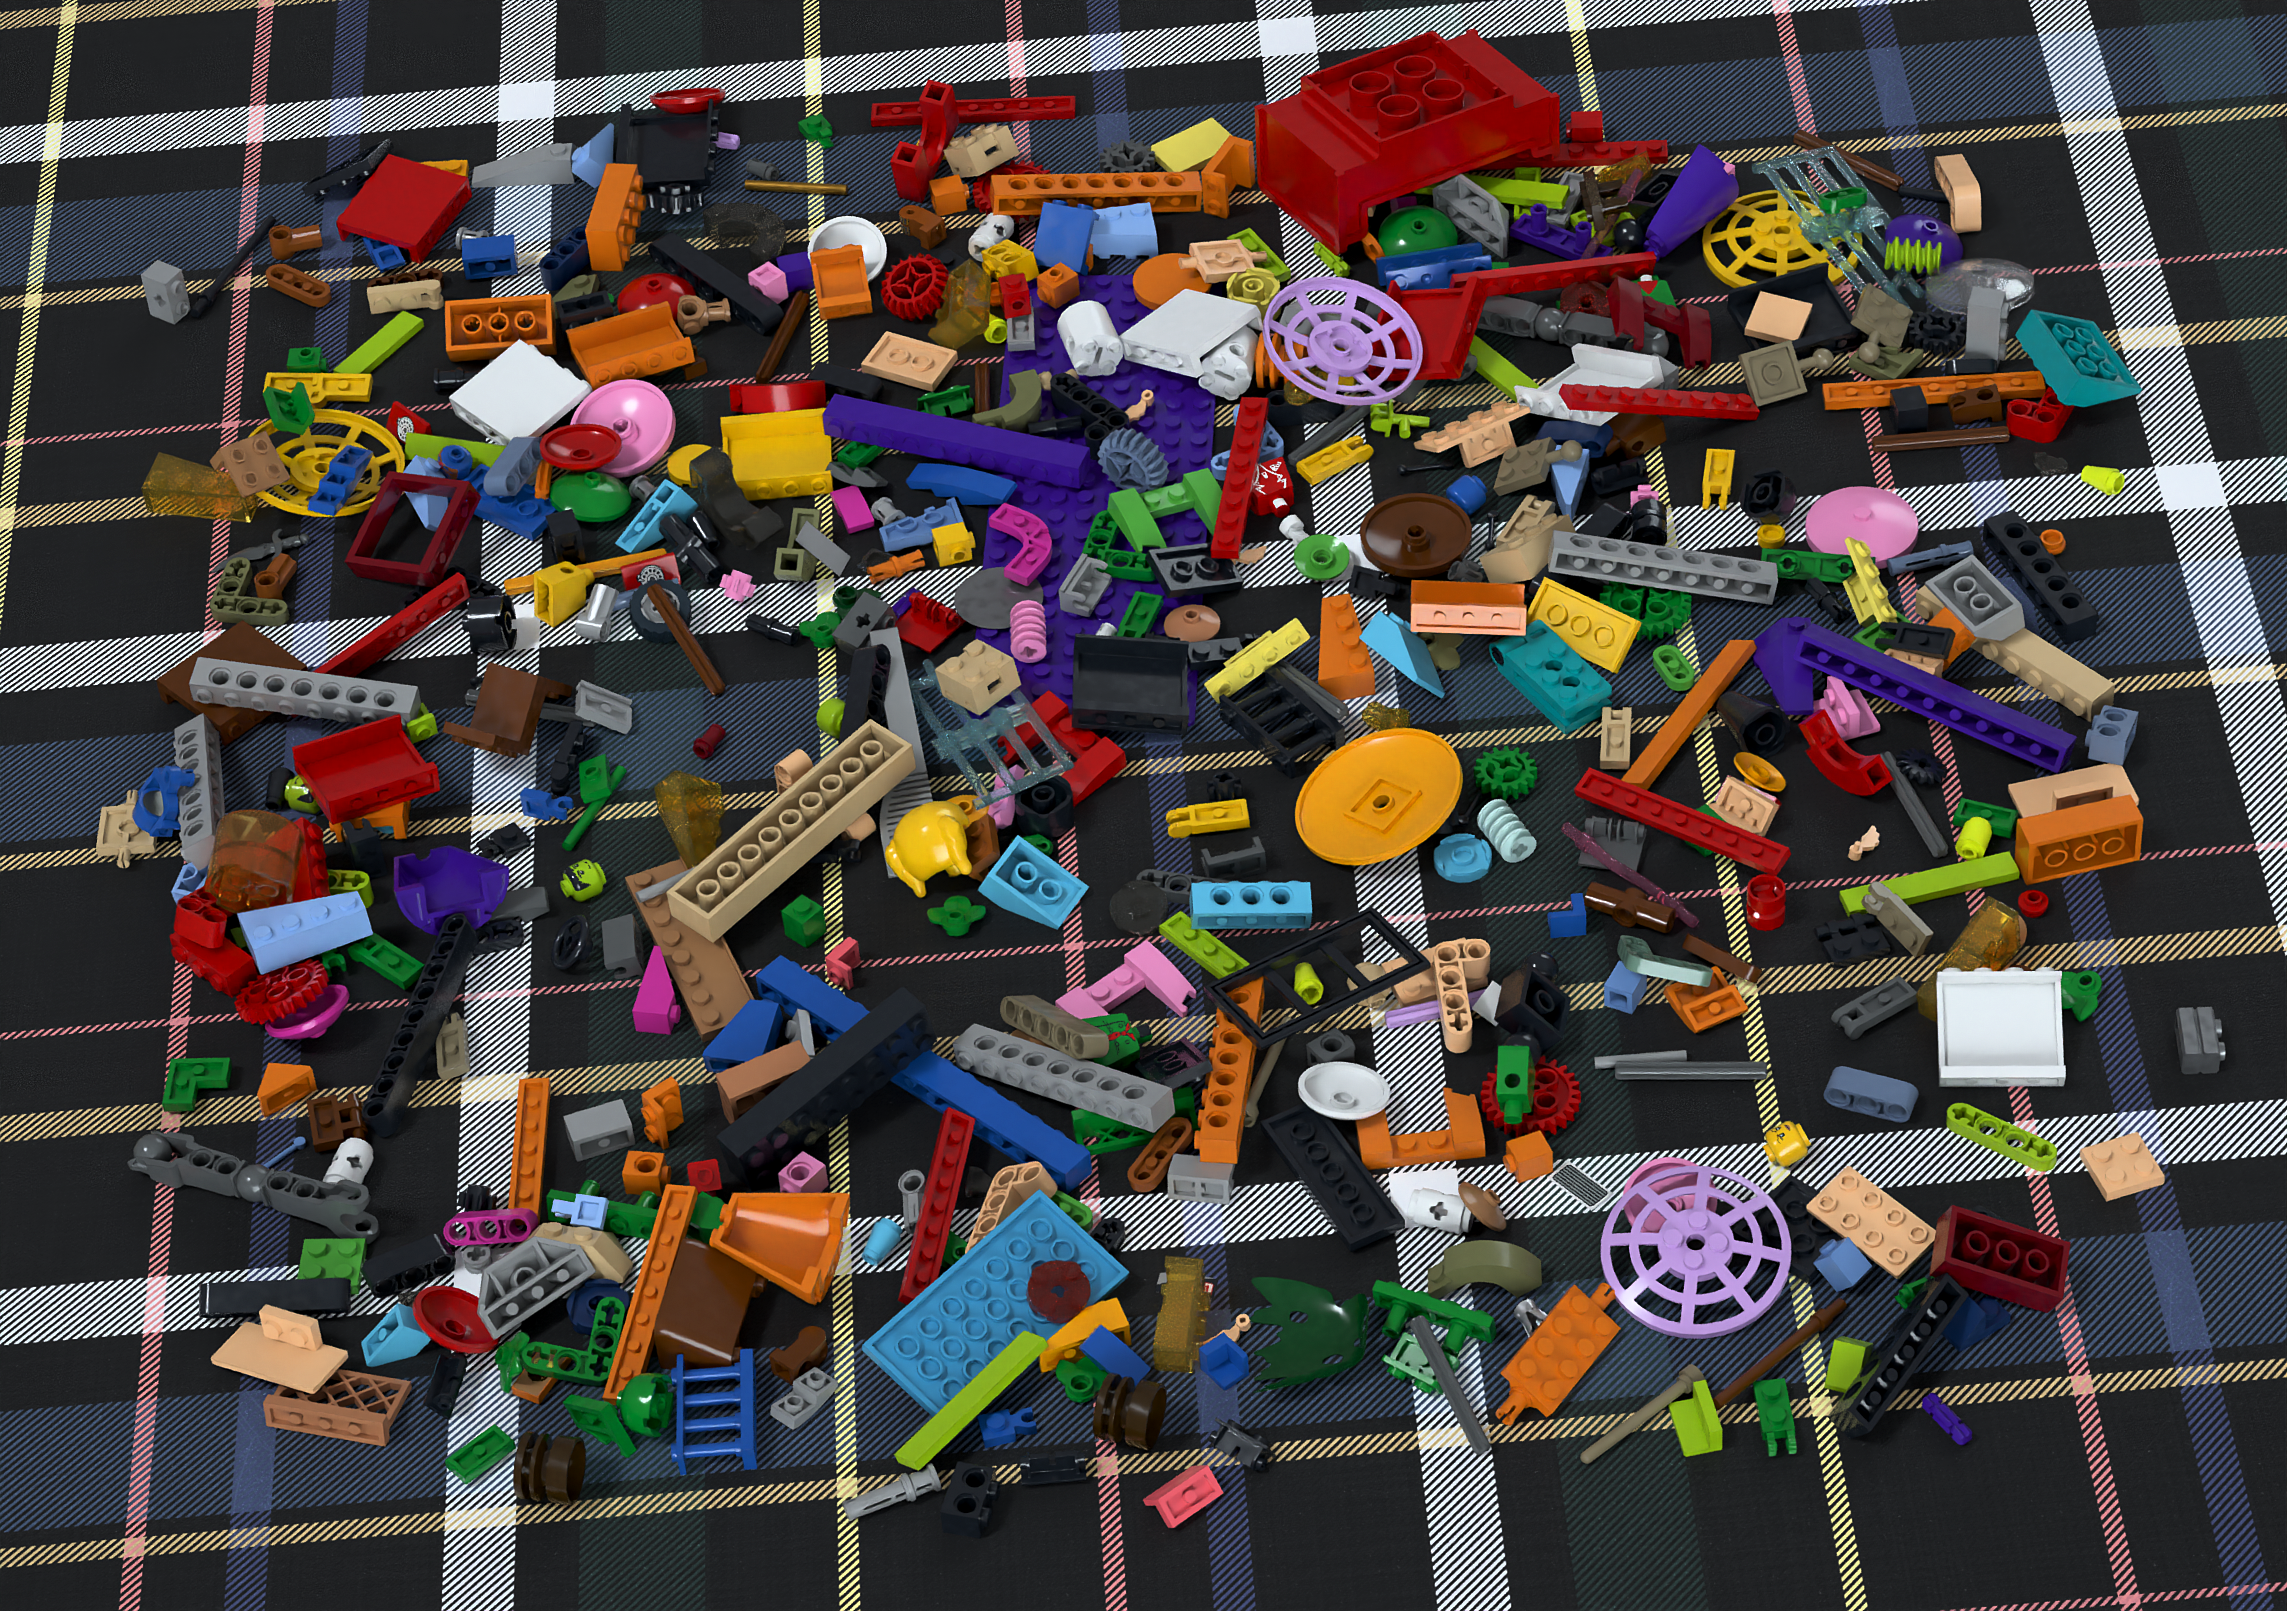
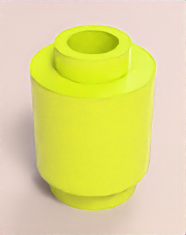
M1973 817L1965 822L1955 846L1957 853L1966 860H1974L1984 856L1992 836L1990 823L1981 817Z

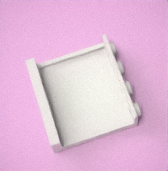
M1184 289L1121 334L1119 339L1124 348L1125 360L1197 378L1204 373L1200 357L1244 325L1262 331L1263 323L1261 313L1256 305Z
M519 339L453 393L449 399L456 416L496 444L507 446L514 437H539L589 396L593 389L587 381L576 378L568 368L563 369L550 356L545 357L534 345H527Z
M1577 343L1571 348L1575 363L1538 389L1518 385L1514 389L1517 403L1529 406L1530 413L1601 426L1618 413L1569 410L1558 393L1562 384L1654 389L1664 382L1659 357Z
M1983 967L1974 969V972H1961L1959 968H1946L1943 972H1938L1936 997L1939 1087L2064 1086L2066 1068L2063 1058L2062 971H2054L2050 967L2037 968L2036 971H2023L2022 968L2018 967L2007 968L2005 971H1992L1991 968Z

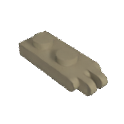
M458 1012L451 1014V1023L446 1016L436 1039L438 1075L442 1081L470 1071L467 1024L463 1018H460Z

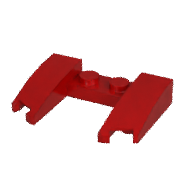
M1049 690L1033 702L997 740L998 747H1003L1004 745L1008 754L1003 756V762L1006 767H1009L1048 736L1078 759L1061 775L1070 783L1074 806L1127 766L1125 751L1105 736L1101 739L1090 729L1072 728V715L1069 713L1068 705Z

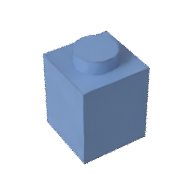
M1618 961L1604 984V1005L1633 1014L1647 990V975L1630 971L1624 967L1622 961Z
M1849 1237L1837 1242L1835 1239L1828 1241L1820 1248L1821 1255L1813 1262L1836 1292L1853 1286L1872 1267Z

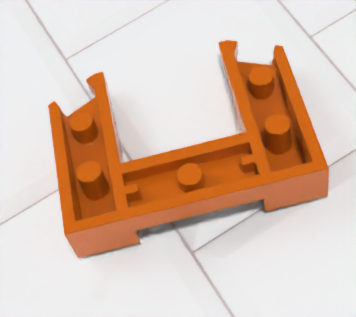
M1443 1088L1449 1129L1390 1136L1385 1108L1371 1117L1355 1120L1362 1163L1367 1170L1486 1157L1485 1138L1475 1094L1467 1096L1454 1093L1451 1088Z

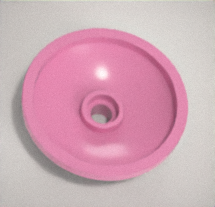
M1675 1157L1654 1159L1643 1164L1633 1172L1627 1180L1623 1195L1634 1185L1653 1174L1671 1168L1698 1165L1686 1159ZM1698 1174L1670 1177L1653 1183L1649 1187L1658 1195H1661L1675 1188L1696 1186ZM1710 1179L1709 1187L1716 1188L1713 1180ZM1638 1194L1631 1198L1623 1207L1625 1216L1631 1226H1633L1638 1214L1648 1204ZM1695 1195L1679 1196L1668 1200L1667 1203L1676 1212L1691 1209L1694 1207ZM1708 1196L1706 1210L1716 1213L1717 1198ZM1654 1210L1646 1219L1641 1232L1659 1233L1666 1220Z

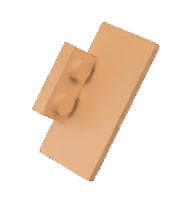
M1499 401L1492 404L1491 409L1488 411H1477L1469 414L1468 419L1463 422L1454 421L1444 426L1445 429L1438 433L1437 431L1423 434L1421 436L1422 440L1415 442L1414 446L1415 449L1439 453L1458 444L1465 467L1471 468L1503 454L1510 448L1516 447L1509 422L1531 411L1529 406Z
M2111 763L2008 785V792L2021 818L2131 794L2136 805H2139V798L2123 767Z
M1846 1166L1806 1206L1809 1213L1842 1238L1849 1237L1859 1251L1896 1279L1904 1275L1934 1245L1935 1229L1851 1166Z
M266 1304L259 1311L262 1326L248 1321L244 1322L211 1357L212 1364L315 1394L348 1359V1352L323 1344L317 1319Z

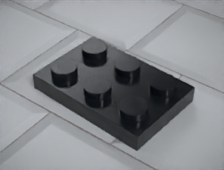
M1212 542L1148 550L1145 557L1167 598L1241 589L1244 581L1231 559L1211 558Z
M1186 1037L1130 1062L1138 1077L1172 1088V1093L1176 1092L1179 1086L1187 1082H1198L1206 1077V1073L1213 1071L1210 1060Z

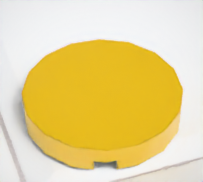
M692 444L673 452L668 459L667 469L670 479L677 485L689 484V487L697 488L708 485L716 480L719 476L718 472L722 469V462L719 453L714 448L701 444Z

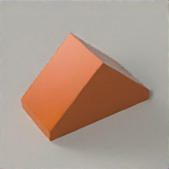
M268 1063L257 1093L262 1115L266 1118L317 1090L312 1068L305 1065Z

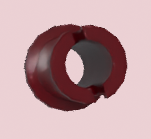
M711 724L705 734L694 741L693 752L703 759L711 757L714 753V748L725 737V730L718 724Z

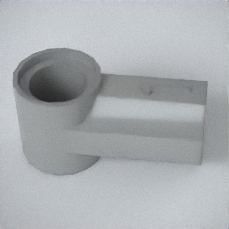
M603 584L594 585L585 612H581L576 620L575 633L577 636L603 643L608 639L612 626L610 617L619 594L616 589Z
M918 1170L905 1172L898 1182L899 1189L903 1194L904 1229L908 1234H914L927 1182L925 1176Z

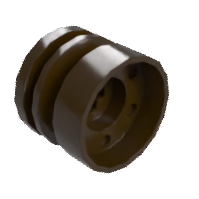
M1108 1373L1099 1390L1095 1404L1093 1433L1096 1439L1106 1440L1109 1437L1111 1442L1118 1443L1125 1434L1128 1446L1151 1450L1157 1442L1164 1421L1167 1403L1165 1385L1141 1380L1135 1388L1132 1377L1125 1376L1122 1379L1120 1374Z
M533 1431L525 1432L520 1439L514 1461L513 1487L517 1498L529 1499L531 1497L534 1501H540L547 1493L548 1500L551 1503L575 1504L580 1495L585 1476L586 1448L584 1440L581 1437L560 1435L557 1436L553 1443L549 1433L538 1435L537 1432Z

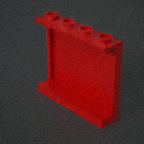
M388 154L383 162L378 165L369 180L364 183L359 193L352 198L345 211L338 216L336 225L340 239L345 241L350 233H354L408 249L411 261L421 264L472 197L469 179L462 175Z
M1468 277L1465 288L1401 291L1395 280H1391L1388 291L1385 294L1396 301L1408 313L1421 336L1423 347L1422 362L1414 380L1460 379L1488 294L1479 277ZM1381 309L1377 316V322L1381 326L1394 319L1383 309ZM1400 327L1389 334L1395 349V359L1412 360L1410 343L1405 332ZM1381 340L1372 343V356L1386 358V351ZM1368 365L1365 371L1371 380H1374L1382 373L1384 367ZM1393 369L1385 381H1404L1410 369Z
M400 714L292 747L295 771L332 825L440 791L437 766L434 762L426 764L402 729Z

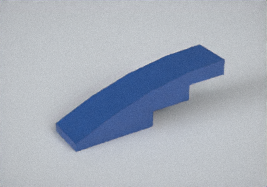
M347 445L330 461L329 472L319 481L318 492L309 500L308 510L335 516L359 483L373 456V451Z
M918 463L906 480L910 489H932L936 497H958L962 505L1003 504L1007 502L1017 488V484L1014 481L966 467L945 464Z

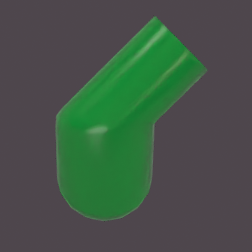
M1039 834L1022 837L1046 856L1053 852V844Z

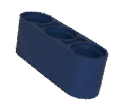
M586 226L574 228L540 260V274L542 285L545 289L551 291L561 289L590 262L585 233Z
M1547 421L1543 423L1534 440L1551 437L1556 446H1562L1568 440H1575L1580 443L1583 449H1589V458H1599L1604 454L1614 433L1607 423L1596 426L1578 421Z

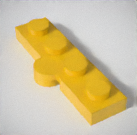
M267 372L263 393L267 386L291 393L297 382L304 383L312 408L321 409L326 405L327 401L369 402L373 378L371 374Z

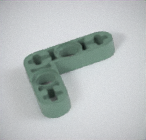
M1627 935L1620 937L1617 953L1626 969L1639 974L1692 985L1710 986L1713 974L1711 968L1653 955L1646 941Z

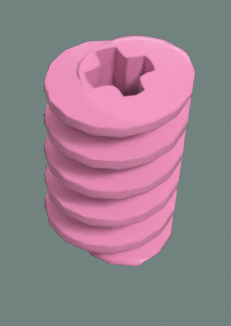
M1021 601L1010 612L1011 653L1016 659L1025 663L1038 662L1047 653L1045 609L1036 601Z

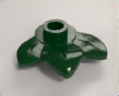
M840 586L833 594L832 602L837 607L838 616L844 619L863 592L878 599L881 597V592L869 588L857 590L852 586Z

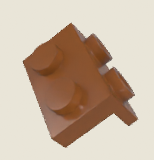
M988 813L979 820L972 822L964 830L967 840L966 853L972 865V871L968 875L972 879H978L981 883L989 873L988 866L1001 858L995 819Z

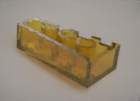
M161 452L158 453L142 486L147 512L251 522L259 505L256 494L246 498L241 496L228 472L214 471L211 467Z
M1990 896L1986 898L1930 978L1919 988L1917 1000L1920 1014L1937 1023L1936 979L1938 972H1943L1946 968H1959L1961 972H1974V969L1983 967L1991 968L1992 971H2001L2021 949L2019 915L2017 911Z

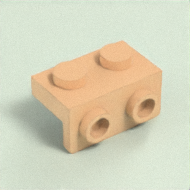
M1727 777L1716 803L1708 804L1727 823L1761 837L1766 835L1779 807L1778 804L1734 777Z

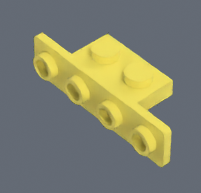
M1848 536L1844 541L1856 572L1843 582V585L1859 624L1867 628L1876 620L1880 625L1882 622L1898 623L1896 620L1897 613L1887 598L1888 591L1882 585L1878 576L1880 572L1871 559L1869 546L1861 540L1857 541Z
M1294 618L1273 634L1270 630L1224 662L1223 664L1226 668L1205 682L1204 686L1217 704H1220L1219 697L1224 694L1230 697L1309 640L1310 636L1300 621Z

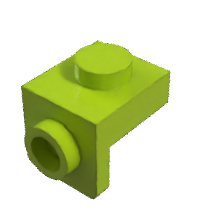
M421 703L417 719L406 724L407 730L404 729L412 744L426 740L438 733L434 715L428 712L424 703Z

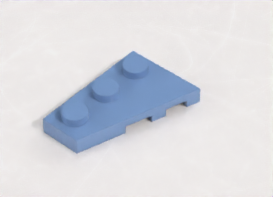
M953 497L946 500V505L941 508L935 509V507L931 506L924 509V515L917 518L907 516L879 528L885 552L900 551L907 547L928 545L933 542L931 529L964 521Z

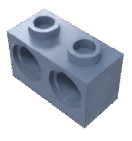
M2104 705L2100 715L2094 716L2092 728L2087 731L2085 746L2089 747L2088 759L2123 766L2136 735L2139 712Z

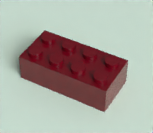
M1952 1205L1937 1220L1929 1276L1937 1277L1948 1273L1960 1286L2048 1313L2064 1296L2070 1242Z

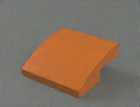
M1718 966L1711 968L1713 974L1710 986L1708 987L1676 982L1664 988L1663 994L1674 1011L1695 1034L1743 1014L1749 1009L1735 985L1728 984Z

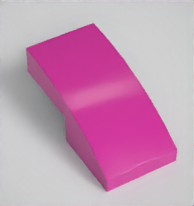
M857 485L830 492L838 516L842 517L848 534L874 527V518Z

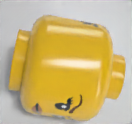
M1785 1121L1766 1132L1765 1138L1768 1144L1762 1147L1771 1163L1777 1160L1782 1167H1788L1808 1155L1807 1147L1811 1143L1800 1123L1795 1125L1791 1121Z

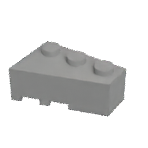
M1973 286L1968 302L1965 359L1997 360V367L2000 360L2005 361L2007 354V344L2005 342L2009 327L2007 318L2010 309V303L2006 302V291Z

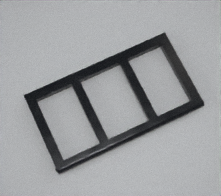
M1371 906L1204 986V992L1259 1050H1263L1431 968V965L1424 955ZM1368 925L1408 962V964L1372 981H1369L1331 944ZM1320 949L1358 988L1313 1009L1274 970ZM1262 976L1301 1014L1265 1033L1226 994Z

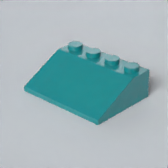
M2031 309L2015 334L2021 343L2022 349L2033 360V365L2040 370L2045 377V382L2056 393L2057 399L2066 406L2087 407L2140 394L2142 391L2141 386L2094 321Z

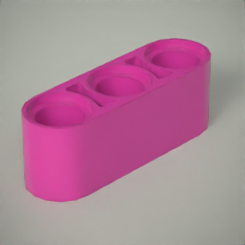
M528 1208L461 1212L446 1223L443 1234L448 1243L456 1246L520 1242L528 1238L532 1231L537 1228L538 1218ZM515 1219L523 1220L527 1225V1231L519 1230L515 1225ZM485 1221L493 1222L496 1225L497 1233L489 1232L485 1227ZM456 1222L466 1227V1235H461L456 1231Z

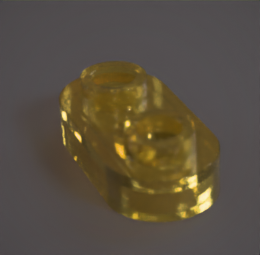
M1316 367L1308 370L1320 379L1327 381L1328 373ZM1303 374L1299 375L1301 379L1310 383L1311 385L1319 389L1326 390L1325 387H1322L1312 382ZM1291 381L1284 385V398L1292 405H1302L1316 398V396L1302 390Z

